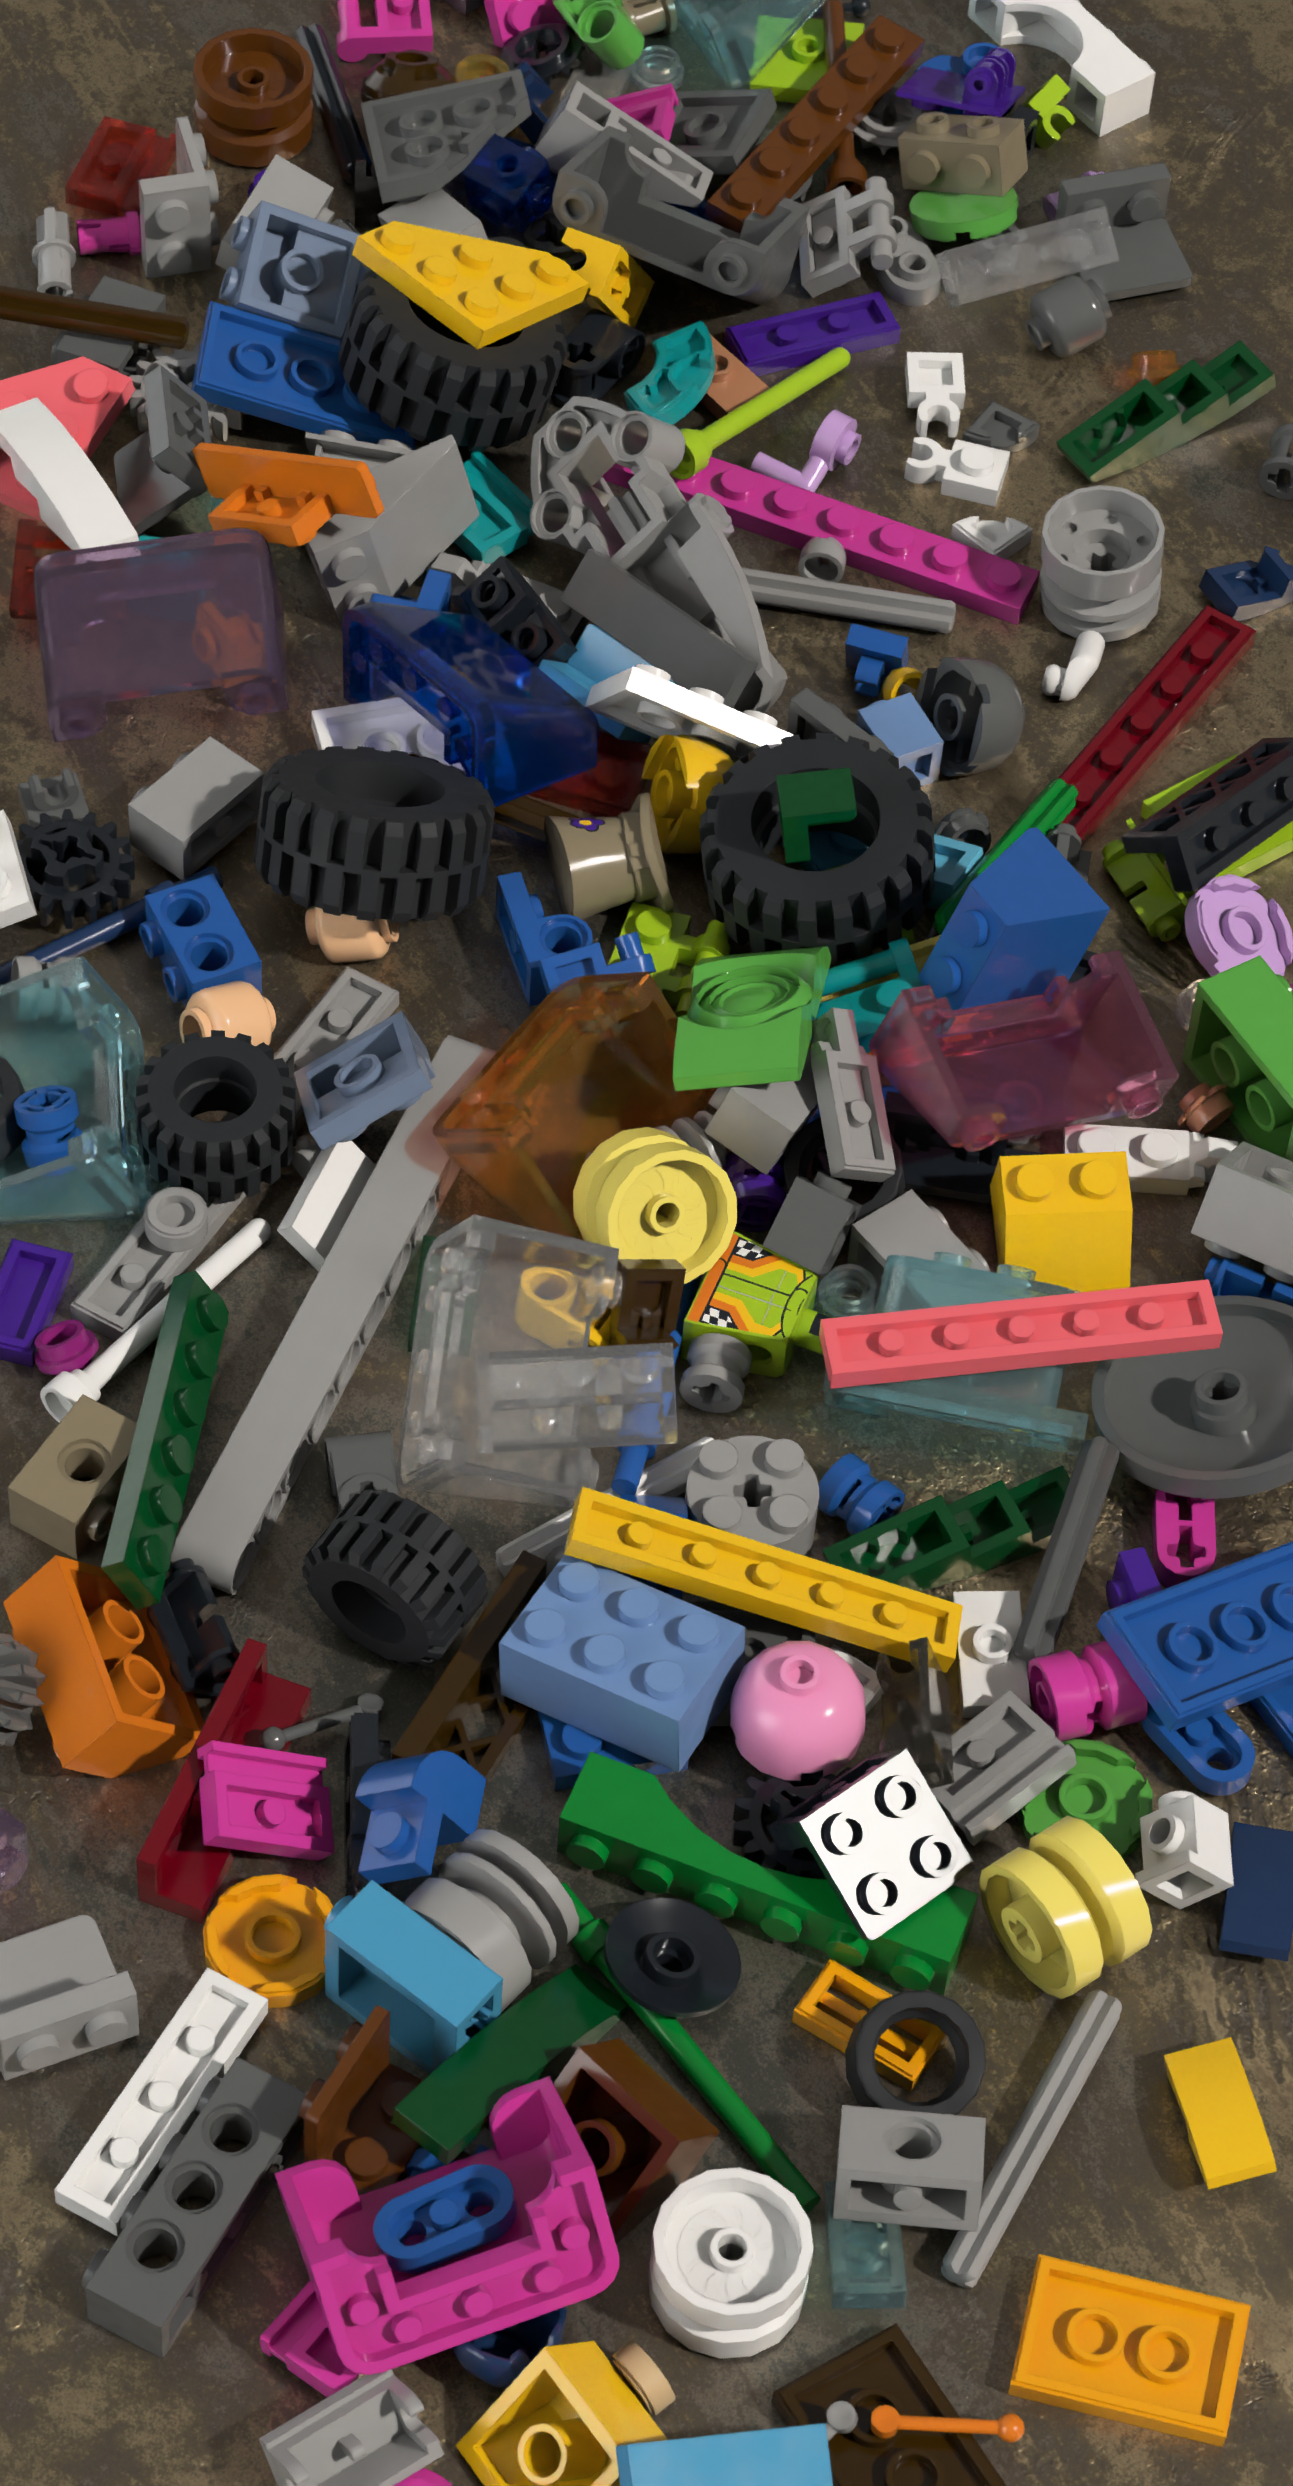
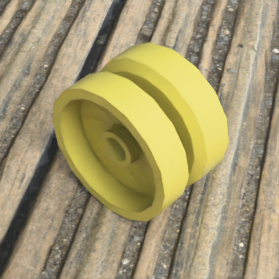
M651 1127L623 1130L598 1145L581 1167L573 1189L574 1219L584 1241L614 1265L617 1264V1259H676L686 1268L684 1284L709 1271L728 1249L737 1224V1196L727 1173L710 1157L696 1148L690 1147L686 1142L671 1133Z
M1066 1816L1030 1838L1028 1850L1018 1847L981 1870L979 1890L983 1908L994 1933L1009 1957L1025 1976L1049 1995L1060 1999L1071 1996L1099 1978L1103 1965L1113 1967L1149 1945L1152 1934L1150 1913L1137 1880L1116 1849L1100 1832L1084 1820Z

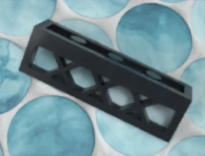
M1293 737L1261 739L1121 837L1126 854L1163 853L1175 892H1194L1293 821Z

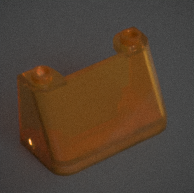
M649 972L585 975L564 982L546 996L438 1118L433 1126L432 1133L446 1154L553 1252L579 1254L591 1248L581 1235L574 1219L573 1189L587 1153L594 1151L600 1143L623 1130L644 1127L655 1128L663 1125L671 1128L676 1119L689 1117L693 1120L698 1111L705 1110L717 1088L675 1091L673 1061L678 1018Z

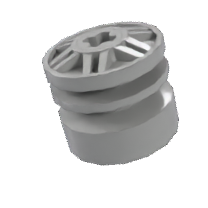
M1097 485L1076 489L1059 498L1045 514L1041 542V559L1043 563L1040 572L1039 599L1045 616L1059 631L1076 639L1082 632L1090 630L1098 632L1103 636L1105 642L1122 640L1145 629L1157 614L1161 596V564L1164 551L1165 527L1159 511L1145 497L1125 488Z
M477 1828L468 1835L457 1847V1852L452 1853L439 1865V1877L425 1880L403 1902L503 1978L501 2013L530 1984L532 1969H541L550 1963L556 1956V1951L568 1944L578 1933L579 1917L573 1901L558 1878L537 1856L517 1841L489 1829Z

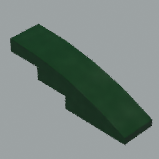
M1239 340L1203 367L1192 359L1156 386H1153L1147 378L1143 379L1056 442L1057 448L1090 483H1094L1137 467L1167 453L1231 418L1276 387L1274 373Z
M1061 1465L1008 1490L1004 1482L1000 1480L948 1505L942 1495H938L822 1549V1554L829 1564L919 1592L970 1578L1047 1549L1070 1482V1477Z
M574 1964L510 2007L447 2058L394 2107L392 2123L447 2166L485 2128L490 2131L489 2116L492 2108L504 2094L517 2087L549 2076L554 2083L578 2047L597 2043L628 2012L629 2005L580 1966Z

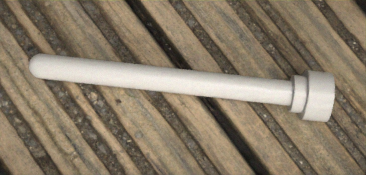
M262 1218L251 1220L196 1269L197 1273L211 1290L269 1239L271 1235L270 1224ZM169 1294L83 1370L74 1369L71 1372L62 1371L41 1389L42 1403L57 1422L60 1423L82 1394L98 1401L101 1397L100 1389L159 1337Z

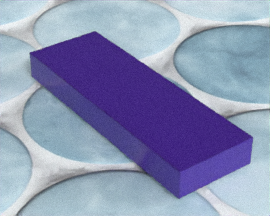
M878 291L725 328L724 342L728 350L758 377L808 365L836 347H843L849 354L899 343L901 328L882 294Z

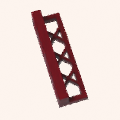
M250 1638L247 1639L136 1858L138 1900L199 1923H203L238 1850L209 1846L203 1843L199 1778L203 1777L205 1772L204 1760L197 1758V1749L212 1740L261 1748L259 1736L262 1730L270 1726L284 1729L301 1723L311 1704V1688L267 1673V1644ZM292 1741L286 1742L280 1751L287 1752Z

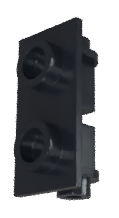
M190 1558L180 1559L170 1565L168 1570L170 1576L165 1580L160 1603L148 1606L147 1616L150 1623L157 1630L170 1661L171 1674L180 1685L181 1690L218 1697L240 1651L236 1648L223 1616L213 1614L203 1623L202 1619L216 1608L218 1603L209 1585L204 1568L195 1565Z

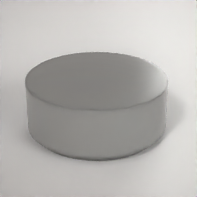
M170 1187L156 1192L149 1198L144 1207V1230L147 1238L156 1247L170 1252H182L196 1247L203 1241L208 1232V1208L204 1199L198 1193L183 1187Z

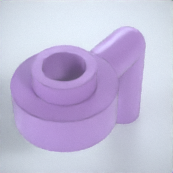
M832 410L820 425L810 448L809 459L801 472L762 452L756 455L750 470L815 492L828 470H835L840 463L847 466L854 458L861 442V435L856 433L857 420L838 410Z

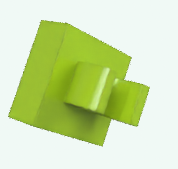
M1057 73L1021 104L1039 111L1035 141L1046 150L1061 138L1059 133L1062 134L1075 123L1071 112L1065 107L1057 105L1071 90Z

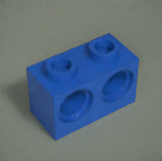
M214 874L145 896L146 922L139 924L141 941L147 955L151 959L159 957L164 967L162 970L164 983L174 1003L182 1001L186 1008L190 997L195 992L233 981L250 983L262 994V961Z

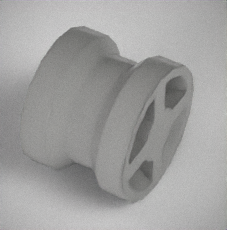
M705 1333L695 1337L690 1342L687 1355L690 1367L682 1374L679 1392L683 1399L691 1406L702 1411L728 1413L736 1410L742 1404L745 1385L741 1379L745 1378L750 1372L753 1355L749 1347L734 1337L719 1333Z

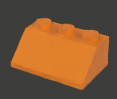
M55 1555L3 1601L13 1629V1639L38 1653L35 1667L47 1676L44 1682L37 1688L36 1696L44 1703V1705L40 1706L53 1739V1750L61 1761L63 1768L113 1779L187 1757L190 1754L205 1724L195 1696L191 1692L182 1691L180 1685L172 1676L170 1661L157 1630L148 1619L147 1607L137 1610L101 1567Z

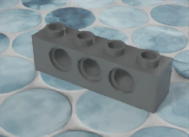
M238 2057L223 2079L214 2076L208 2082L196 2106L198 2117L186 2135L177 2132L171 2138L159 2162L158 2170L161 2172L148 2192L140 2189L127 2205L120 2223V2228L123 2229L122 2233L110 2250L102 2247L90 2261L82 2279V2287L86 2291L89 2320L164 2359L277 2183L274 2173L285 2170L297 2152L304 2133V2119L299 2116V2110L306 2092ZM229 2139L240 2140L247 2144L244 2149L237 2152H224L215 2147L220 2142ZM191 2196H200L211 2202L199 2210H187L178 2205L180 2201ZM152 2254H164L173 2259L169 2265L159 2269L147 2268L140 2264L142 2259Z

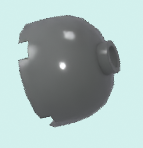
M945 657L940 659L939 661L942 663L938 668H928L924 672L915 693L916 701L944 741L939 774L949 777L970 776L998 767L1015 751L1025 721L1023 701L1014 680L1004 669L982 659L971 657Z

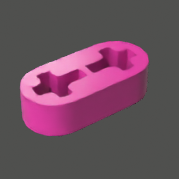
M1156 1489L1151 1516L1153 1569L1158 1581L1162 1586L1169 1588L1212 1572L1216 1556L1214 1499L1185 1497ZM1182 1497L1187 1499L1188 1507L1191 1508L1189 1521L1179 1520V1506L1174 1501L1175 1498ZM1178 1544H1188V1557L1190 1562L1193 1563V1567L1180 1566L1179 1557H1176Z

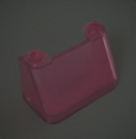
M1119 950L1092 955L1088 961L1092 972L1076 982L1069 984L1065 975L1053 978L1043 994L954 1011L947 997L936 999L930 985L904 989L897 997L868 1046L871 1054L876 1055L880 1073L950 1146L956 1148L964 1147L969 1152L982 1150L999 1140L1128 1115L1130 1119L1146 1117L1163 1105L1162 1098L1179 1078V1074Z

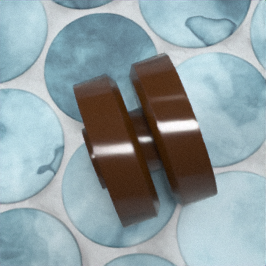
M244 28L232 30L209 40L196 54L193 67V91L196 97L194 128L196 133H202L206 150L214 157L233 165L249 167L269 166L276 154L286 160L298 155L311 140L314 125V104L312 101L314 66L308 51L294 38L268 29Z

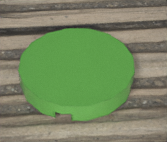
M1013 187L1003 197L922 190L912 197L908 205L909 216L915 232L927 239L951 242L956 241V233L970 232V239L979 240L999 234L1015 223L1018 217V196Z
M1082 1739L1062 1742L1064 1745L1068 1743L1074 1749L1077 1765L1016 1812L1025 1837L1030 1841V1838L1066 1816H1071L1084 1820L1100 1832L1124 1859L1141 1844L1140 1818L1152 1813L1153 1791L1147 1778L1144 1781L1142 1775L1136 1770L1137 1763L1124 1751L1104 1742Z

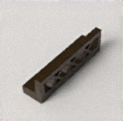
M525 1550L522 1551L393 1749L392 1760L435 1751H449L460 1756L486 1778L485 1786L487 1785L534 1711L533 1708L501 1695L496 1672L500 1667L499 1642L546 1580V1560ZM489 1686L491 1693L482 1695L486 1687ZM516 1704L509 1714L507 1706ZM496 1709L502 1725L497 1735L468 1741L463 1726L468 1715ZM456 1736L458 1744L449 1746ZM483 1755L478 1765H476L474 1757Z

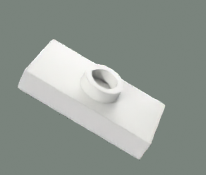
M1019 1591L953 1592L951 1602L963 1605L956 1651L961 1718L976 1717L1009 1690L1030 1708L1027 1664L1024 1660L1015 1657L1013 1652V1646L1022 1622Z

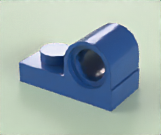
M521 871L497 876L495 915L529 1007L550 1003L537 962L549 956L593 944L592 930L586 922L576 916L558 914L544 917L541 900L537 893L529 895Z

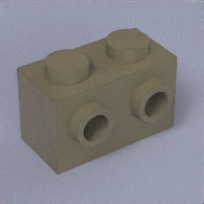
M923 112L898 137L903 189L1003 197L1028 171L1024 119Z

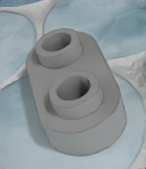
M893 215L890 219V225L895 228L897 234V249L893 254L892 266L886 270H877L871 265V256L865 258V260L893 300L907 306L926 305L932 302L939 294L942 275L941 266L920 234L915 232L912 223Z

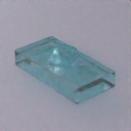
M825 2181L823 2202L832 2309H905L907 2286L901 2225L833 2219L836 2181Z

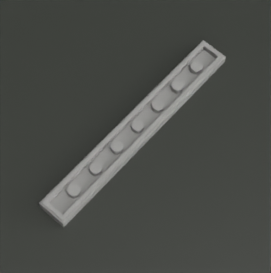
M346 966L276 1052L274 1059L283 1058L289 1067V1077L294 1079L296 1133L306 1122V1117L293 1073L389 1018L399 1006V991ZM227 1112L220 1122L234 1119L239 1115ZM244 1192L235 1194V1201L221 1203V1196H209L206 1203L208 1208L207 1235L196 1247L182 1252L165 1251L153 1245L145 1234L143 1215L70 1305L71 1318L81 1321L83 1325L116 1341L171 1290L173 1278L184 1274L245 1198L246 1194Z

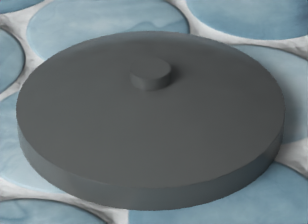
M1239 1295L1213 1296L1223 1331L1220 1348L1101 1360L1099 1362L1091 1386L1094 1426L1097 1436L1106 1437L1108 1442L1118 1446L1120 1457L1117 1466L1143 1484L1174 1495L1204 1499L1248 1496L1268 1491L1293 1481V1307L1270 1299Z

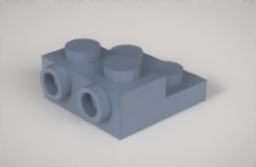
M261 200L248 217L240 216L236 223L231 239V248L240 251L236 268L230 266L227 269L221 284L219 298L228 301L229 307L341 340L352 307L361 261L352 255L357 237L360 234Z
M402 1010L293 1073L309 1132L322 1151L338 1142L344 1143L355 1139L364 1132L369 1124L393 1110L401 1111L409 1108L421 1098L423 1093L433 1088L431 1079L436 1077L426 1046Z

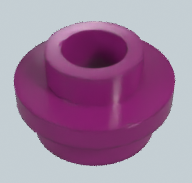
M65 1320L51 1325L36 1337L35 1346L37 1352L34 1359L39 1371L44 1374H55L57 1376L62 1371L83 1370L91 1363V1358L98 1351L99 1343L95 1334L90 1330H86L81 1321Z

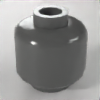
M1068 275L1036 293L1029 302L1031 319L1025 322V327L1038 350L1042 351L1049 348L1058 357L1066 359L1102 339L1107 332L1106 320L1112 317V313L1105 295L1094 280L1084 281L1076 275Z

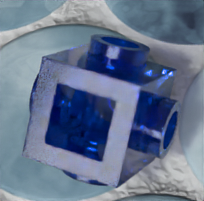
M497 134L490 138L462 172L470 205L478 209L488 221L495 225L502 226L506 224L523 234L534 219L542 217L552 204L554 187L549 164L545 157L531 147L525 146L521 148Z

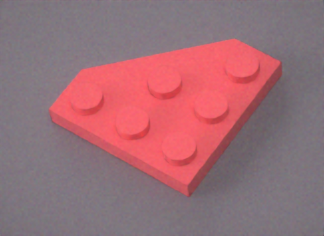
M82 356L0 380V410L37 397L62 423L90 459L131 398L135 387L131 377ZM0 448V503L42 521L39 517L40 511L37 499L15 478L11 458Z

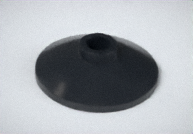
M654 1897L634 1902L615 1916L605 1936L604 1957L609 1973L615 1983L634 2002L664 2016L693 2018L709 2014L722 2007L730 1999L740 1979V1954L729 1931L712 1914L683 1900Z

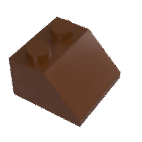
M620 2038L578 2047L553 2083L594 2164L616 2244L659 2207L682 2182L686 2181L720 2133L711 2122Z

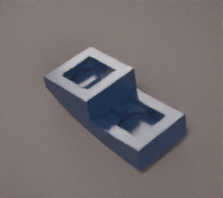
M1234 1822L1230 1838L1234 1886L1226 1889L1224 1894L1219 1950L1288 1962L1293 1931V1832Z

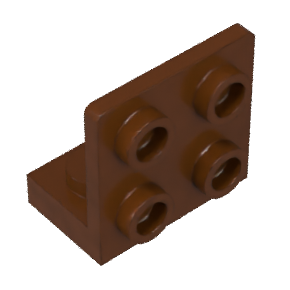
M379 2005L374 2007L364 2024L355 2021L348 2028L337 2050L336 2060L339 2063L327 2081L317 2078L313 2082L299 2110V2116L304 2119V2133L299 2145V2149L304 2151V2163L319 2159L338 2162L347 2168L355 2183L358 2196L405 2180L407 2177L405 2169L416 2149H424V2147L392 2123L394 2107L423 2080L389 2063L390 2011Z

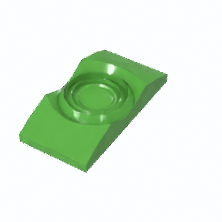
M828 946L702 958L693 966L692 994L687 1015L679 1016L677 1022L673 1061L675 1091L800 1081L813 1033L812 1021L817 1018L831 963V954Z

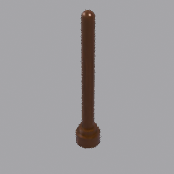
M825 0L822 5L827 71L847 50L844 11L840 0ZM853 131L833 151V161L824 174L825 193L843 185L852 196L865 191V182L868 176L865 167L855 159Z

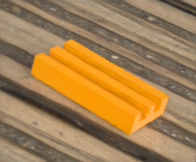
M830 1959L794 2008L792 2022L845 2053L853 2031L852 2028L866 2015L867 2011H859L827 1992L829 1987L835 1988L868 2009L893 1995ZM904 2019L895 2023V2025L922 2040L921 2046L916 2045L888 2028L880 2036L875 2049L876 2072L910 2093L918 2084L921 2073L923 2071L926 2072L932 2064L937 2050L941 2051L948 2040V2036L936 2025L922 2019Z

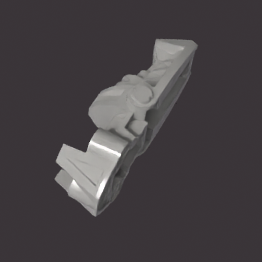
M573 396L533 435L531 450L533 506L530 512V524L533 532L539 538L586 554L588 549L602 553L756 661L758 666L733 709L742 713L745 710L767 712L782 694L787 681V674L768 650L759 611L748 581L727 541L734 533L731 516L727 514L726 509L715 498L702 493H696L687 502L669 474L677 468L685 453V439L682 432L676 426L636 410L627 412L608 402L591 397ZM615 463L629 468L634 475L628 481L633 491H628L622 498L613 494L602 477ZM608 504L610 509L606 512L604 507Z

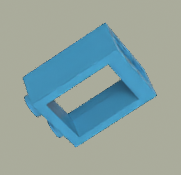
M373 1880L354 1898L350 1895L343 1897L328 1914L324 1923L325 1996L362 2024L365 2023L376 2005L390 2011V2045L430 2075L447 2058L501 2015L503 1978Z

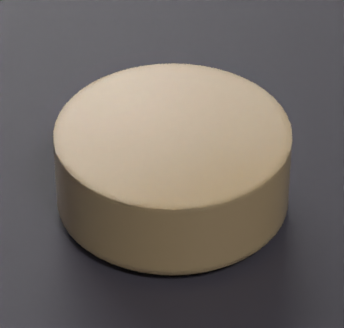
M629 2341L609 2357L610 2363L649 2415L655 2417L675 2401V2394L667 2379L638 2344Z

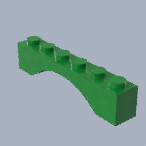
M590 1751L559 1817L557 1852L567 1855L571 1861L589 1870L605 1869L631 1879L638 1887L647 1892L672 1894L696 1903L698 1907L715 1917H733L758 1926L767 1935L783 1942L798 1941L825 1951L833 1960L843 1965L852 1967L862 1965L889 1975L898 1984L911 1990H929L944 1996L972 1929L979 1894L952 1885L875 1940H863L828 1880L803 1878L769 1869L727 1850L699 1830L670 1800L654 1774Z

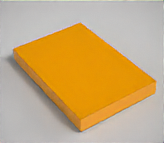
M1038 2254L1008 2395L1223 2447L1227 2436L1251 2305Z

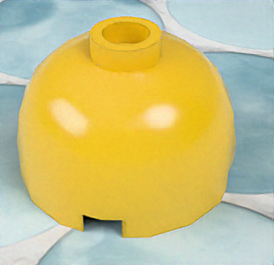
M683 734L662 735L651 747L645 762L642 779L652 780L650 800L662 853L668 855L701 853L699 828L701 815L706 811V799L717 783L723 784V774L734 764L728 753L707 739Z

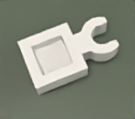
M907 352L905 361L907 408H918L916 419L917 434L920 437H926L928 423L941 421L948 427V436L956 437L959 428L960 409L964 408L965 401L963 354Z
M914 437L911 458H907L904 478L916 484L939 481L942 482L940 492L942 495L995 507L1008 469L1010 452L955 439L952 450L943 449L933 439Z

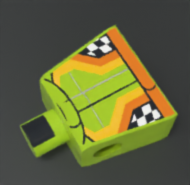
M734 1231L728 1249L714 1266L707 1271L684 1319L680 1358L687 1360L690 1342L695 1337L705 1333H719L740 1340L749 1347L753 1355L750 1373L775 1378L785 1374L797 1346L823 1355L819 1337L821 1319L834 1317L813 1310L818 1277L813 1271Z

